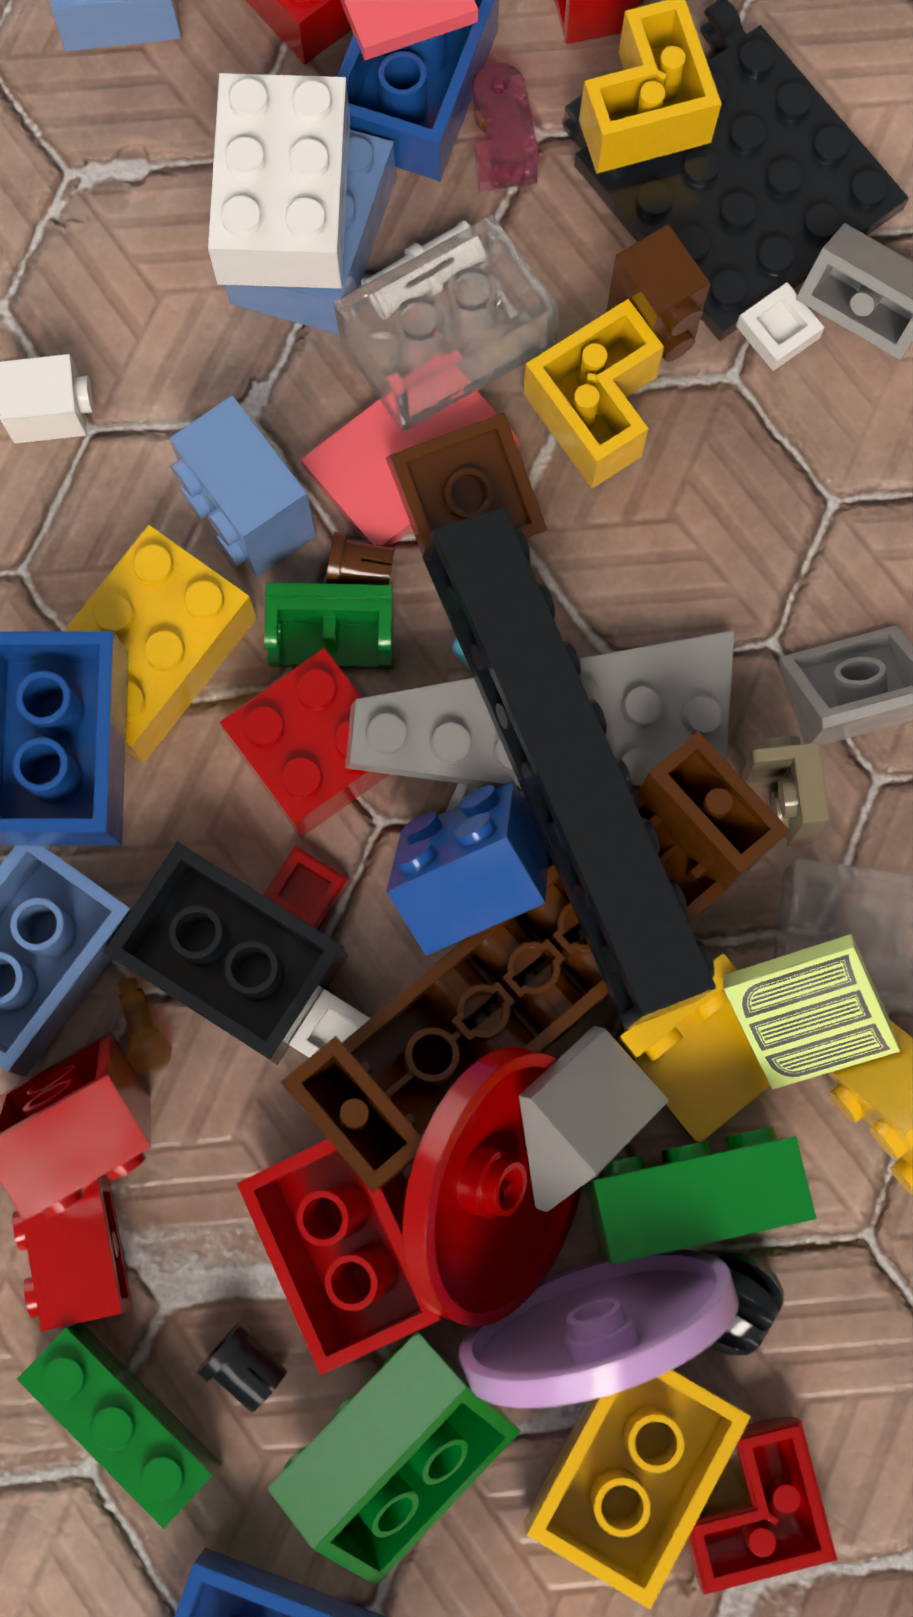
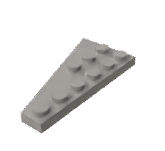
M734 630L579 658L581 667L579 678L589 700H596L604 713L607 725L605 736L615 759H622L631 774L633 782L632 797L638 793L647 774L697 731L727 761ZM474 678L359 698L352 703L345 768L475 786L493 785L494 788L514 780L520 792H523Z

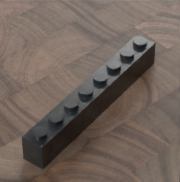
M505 508L432 529L422 556L624 1029H629L697 1002L717 988L713 980L715 974L713 959L706 945L702 941L695 939L685 917L687 914V903L684 893L674 879L668 878L658 856L660 843L656 830L647 818L641 817L632 797L633 782L626 764L622 759H615L605 736L607 725L604 713L596 700H589L579 678L581 667L577 652L569 641H563L554 621L555 606L552 596L544 584L538 585L529 565L530 551L525 535L519 528H513Z

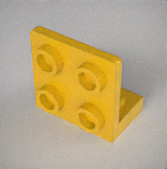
M724 953L713 961L715 968L713 980L717 988L695 1003L631 1027L616 1040L667 1097L669 1101L665 1104L666 1108L694 1142L704 1141L770 1086L723 989V975L738 971Z

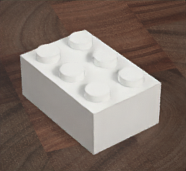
M219 73L208 251L218 285L342 289L350 111L346 77Z

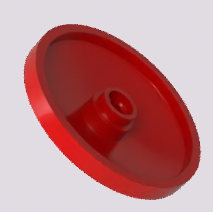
M508 1047L491 1052L479 1059L458 1078L447 1092L423 1135L414 1159L405 1197L403 1251L408 1276L420 1301L437 1315L472 1327L487 1326L504 1319L518 1309L537 1289L555 1262L565 1242L576 1213L582 1186L548 1212L535 1208L519 1095L558 1060L553 1056L522 1047Z

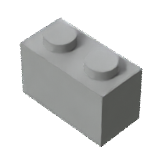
M844 223L822 248L796 300L895 358L902 360L913 344V262Z

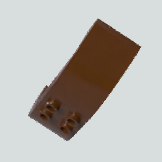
M699 731L655 766L647 774L638 793L633 797L641 817L647 818L656 830L660 843L658 856L668 878L674 879L684 893L687 903V914L685 917L689 925L746 874L790 831ZM554 864L548 868L544 904L465 938L347 1039L341 1042L337 1036L333 1037L281 1081L285 1089L372 1193L383 1187L414 1163L423 1135L436 1109L450 1088L469 1067L489 1053L502 1048L522 1047L544 1053L610 995Z

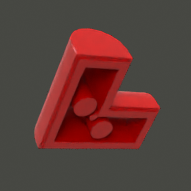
M779 1417L746 1425L736 1445V1450L750 1504L699 1516L687 1539V1546L695 1575L704 1595L837 1560L801 1420L797 1417Z

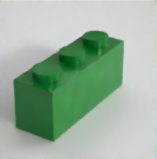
M82 1322L66 1327L16 1379L163 1529L223 1464Z

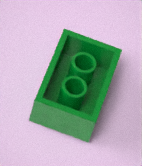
M773 1126L726 1136L725 1140L728 1150L715 1153L710 1152L708 1141L662 1150L663 1164L644 1168L641 1155L609 1162L598 1173L599 1178L585 1183L601 1259L610 1264H617L816 1220L797 1137L777 1139Z
M416 1332L405 1344L398 1346L387 1356L382 1369L357 1395L348 1398L338 1407L333 1420L307 1447L298 1450L289 1458L283 1472L267 1489L313 1550L377 1586L521 1431L498 1405L477 1397L468 1385L464 1370L419 1332Z

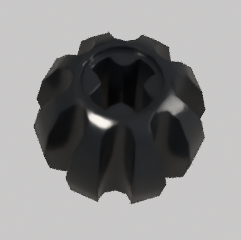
M723 1253L717 1256V1258L721 1259L729 1268L739 1305L736 1316L730 1326L709 1348L727 1355H748L759 1348L784 1304V1290L776 1274L761 1260L743 1253Z

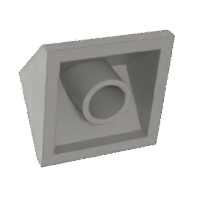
M897 625L779 657L780 670L804 744L819 743L822 746L913 720V644Z
M593 1026L519 1095L535 1208L548 1212L595 1177L669 1101L605 1028Z

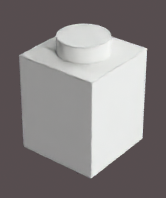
M70 354L0 362V420L14 444L86 436L85 413L94 412L93 391L89 376L79 375Z

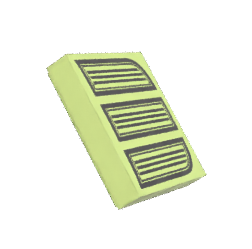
M852 934L723 975V989L772 1090L900 1052L897 1035Z

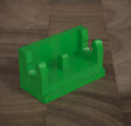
M265 584L264 648H267V663L269 667H298L325 648L339 668L392 669L394 628L392 585Z

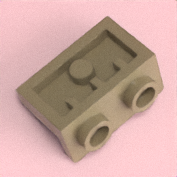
M780 736L762 741L761 749L751 752L741 778L751 788L778 786V792L771 793V810L790 830L786 834L787 847L813 844L830 822L820 744H801L800 737Z

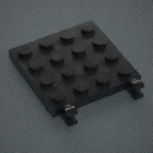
M718 0L706 8L704 14L710 21L700 28V33L706 42L719 53L707 62L722 103L710 144L596 174L579 122L582 95L565 106V111L571 118L563 123V128L569 137L582 148L575 154V168L637 242L668 224L710 282L701 320L719 342L738 329L736 325L739 315L785 283H788L794 289L804 282L822 248L844 223L865 235H869L904 210L909 199L766 30L759 25L746 34L738 12L728 0Z

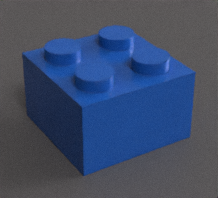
M514 780L496 789L493 785L480 787L466 795L461 800L459 806L438 816L435 812L424 813L411 820L400 833L386 892L426 956L545 903L549 852L533 814Z

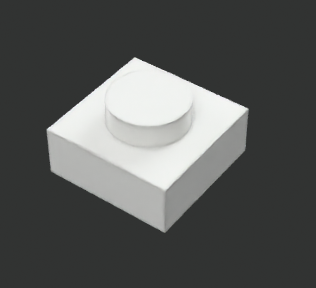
M785 283L739 315L736 325L772 371L820 339L825 328L806 305L796 300L797 293L788 283Z
M324 989L289 1042V1045L310 1058L335 1036L343 1042L370 1018Z

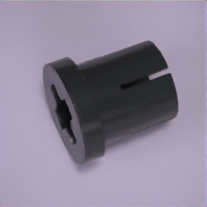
M241 1320L212 1350L197 1370V1374L206 1382L212 1378L215 1379L253 1413L272 1394L269 1388H277L287 1374V1370L249 1335L252 1328Z

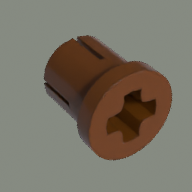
M334 531L325 584L389 585L395 548L346 540L347 533Z

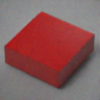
M294 846L263 896L319 931L350 881L349 878L297 846Z

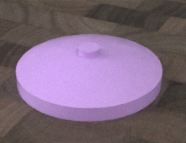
M680 1249L617 1264H610L601 1259L544 1279L532 1295L509 1316L487 1326L471 1327L460 1344L459 1357L471 1391L480 1399L495 1405L514 1408H542L592 1400L649 1381L698 1355L716 1341L730 1326L738 1311V1296L727 1265L721 1259L705 1252Z

